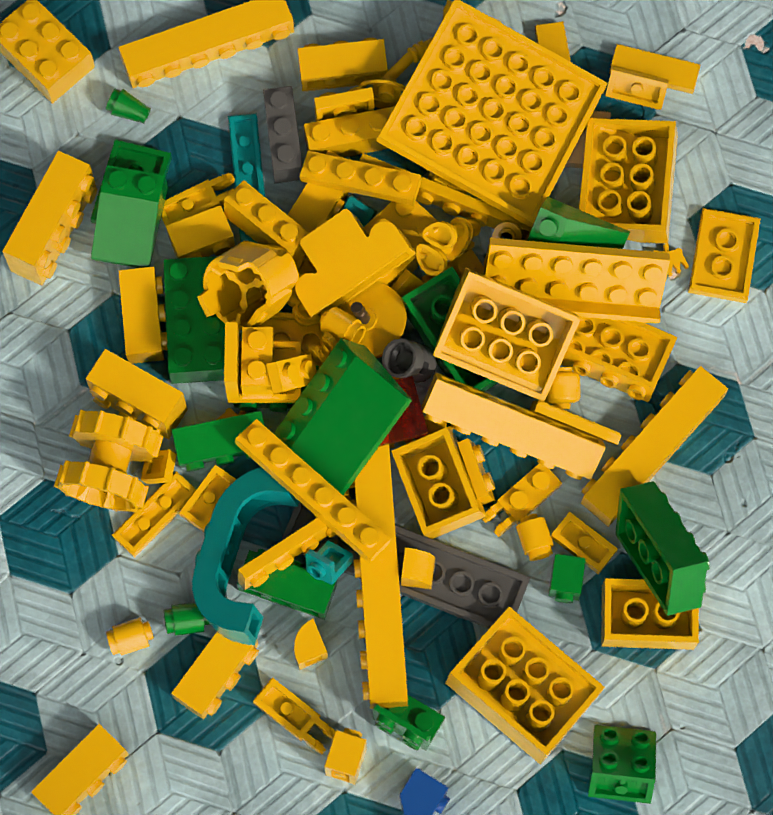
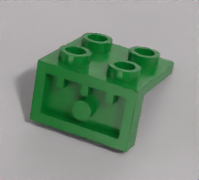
M409 695L406 707L383 708L376 704L373 708V719L377 722L375 726L389 735L393 731L403 737L402 742L416 751L420 747L427 751L446 718Z
M595 725L593 730L592 770L588 786V797L651 804L656 781V732Z

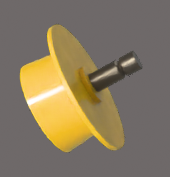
M375 282L339 307L361 320L366 331L359 344L366 346L375 358L382 357L388 343L394 339H400L405 330L407 321L405 305L399 294L383 283Z

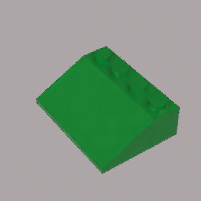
M340 338L275 430L274 435L344 495L409 406L412 399L366 346Z

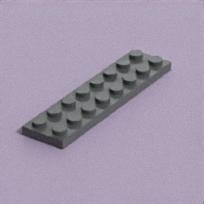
M299 502V506L294 508L281 541L316 519L317 516ZM395 525L401 595L488 629L509 606L518 612L530 577ZM338 535L329 538V536L319 541V545L313 550L318 552L329 540L353 553V560L360 559L359 554ZM405 547L422 550L435 556L432 589L401 586ZM304 553L299 554L303 557H306V554ZM354 562L344 573L355 576Z

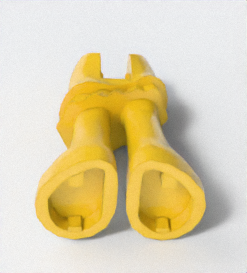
M455 217L450 223L439 221L427 226L422 232V237L428 243H421L416 249L420 268L429 275L443 273L448 264L447 260L453 261L462 256L463 253L474 248L475 243L472 240L480 233L481 226L479 222L474 219Z

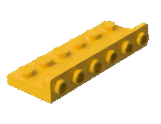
M489 238L484 275L571 311L581 318L660 323V304L670 264V255L663 252Z
M581 318L561 365L572 367V370L580 376L593 378L608 388H616L623 391L633 399L649 402L678 337L646 323Z

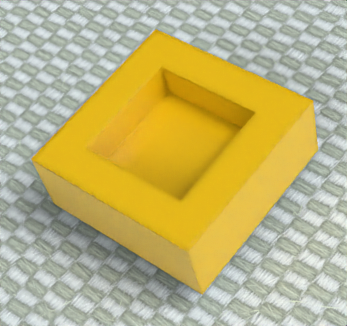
M405 269L391 288L402 298L426 282L408 269Z
M170 449L160 450L158 457L152 459V463L144 462L141 481L146 484L172 482L177 454Z

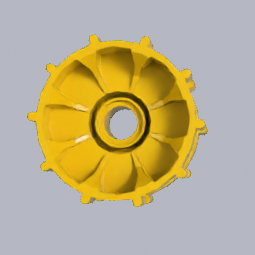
M80 409L79 415L74 417L69 437L74 438L80 443V446L91 449L88 462L65 460L64 465L59 467L54 487L59 488L66 496L88 503V505H95L116 512L137 513L138 508L143 509L149 486L144 485L137 477L126 474L129 462L152 463V459L158 457L163 436L153 430V427L132 420L130 417H123L102 410L84 411Z

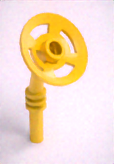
M433 37L424 42L420 40L417 44L407 48V53L380 79L368 80L358 86L365 88L367 85L373 84L374 107L383 109L396 106L401 97V91H404L406 86L398 83L396 79L413 62L418 63L422 59Z

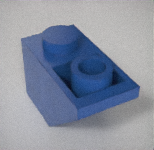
M416 767L400 793L399 799L403 815H434L435 812L441 815L450 800L446 796L449 787Z

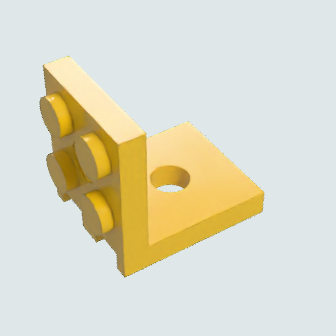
M225 322L224 384L228 403H295L301 395V387L275 393L273 397L242 396V341H240L238 322ZM274 341L273 362L301 355V341Z

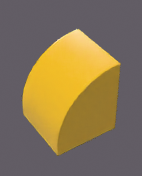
M405 547L401 586L432 589L435 556L422 550Z
M314 619L306 622L300 628L295 638L294 652L299 670L328 658V652Z

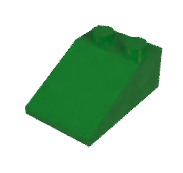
M110 165L106 166L99 198L91 260L136 268L150 267L168 190L165 175Z
M547 197L540 207L527 241L623 249L630 231L551 197Z

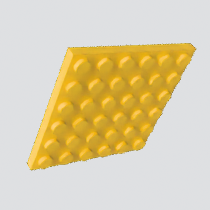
M454 0L376 141L532 228L540 207L546 198L550 196L608 83L465 2Z

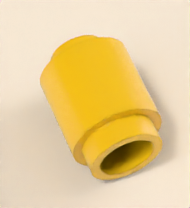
M337 306L325 310L319 320L321 332L323 334L325 332L332 334L337 339V342L340 338L359 344L365 335L366 328L362 325L361 320Z
M537 514L522 517L520 519L521 523L516 526V530L524 554L528 555L530 561H537L551 556L554 544L545 518L538 517Z
M141 617L114 625L112 630L106 631L107 640L113 655L120 653L122 656L150 647L149 640L154 639L149 621L143 622Z

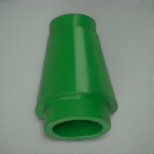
M115 88L106 105V110L110 111L111 115L143 124L146 122L151 108L124 89L120 91Z

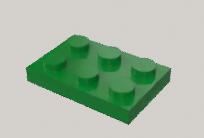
M115 140L107 165L162 174L166 177L172 155L169 152ZM102 183L90 218L93 224H96Z

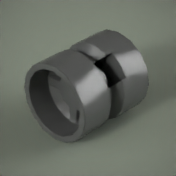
M401 338L394 339L388 343L382 355V365L391 376L416 383L425 382L431 378L435 372L437 361L436 357L432 355L434 351L429 346Z

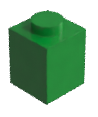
M555 554L548 596L555 597V601L561 603H573V600L579 601L586 558Z

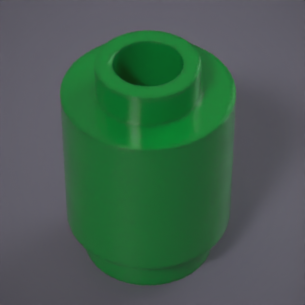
M195 602L171 605L170 609H164L167 634L174 633L175 636L200 633L204 632L205 625H210Z

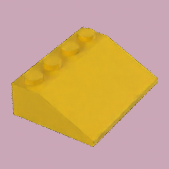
M590 118L587 123L579 210L630 231L627 240L640 243L668 244L678 140L676 121Z
M466 268L452 299L432 355L545 402L581 318L571 311Z
M510 606L450 672L445 683L540 765L605 688Z

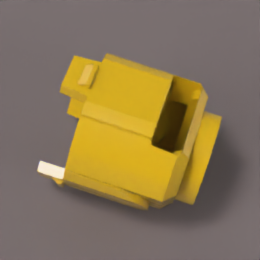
M243 241L210 262L203 277L204 291L197 298L206 318L216 314L224 323L238 322L239 330H242V327H258L276 315L288 302L293 292L292 289L299 279L298 270L291 255L283 248L273 244L262 245Z

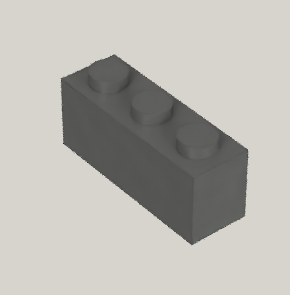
M292 86L263 89L274 183L301 181L299 176L302 170V159Z

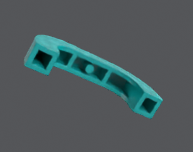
M262 467L249 471L239 477L219 498L210 523L205 527L204 541L201 550L197 552L195 557V569L192 579L195 603L211 626L223 637L247 645L256 644L264 617L254 604L227 599L226 595L227 584L245 528L249 520L263 508L273 505L298 507L300 502Z

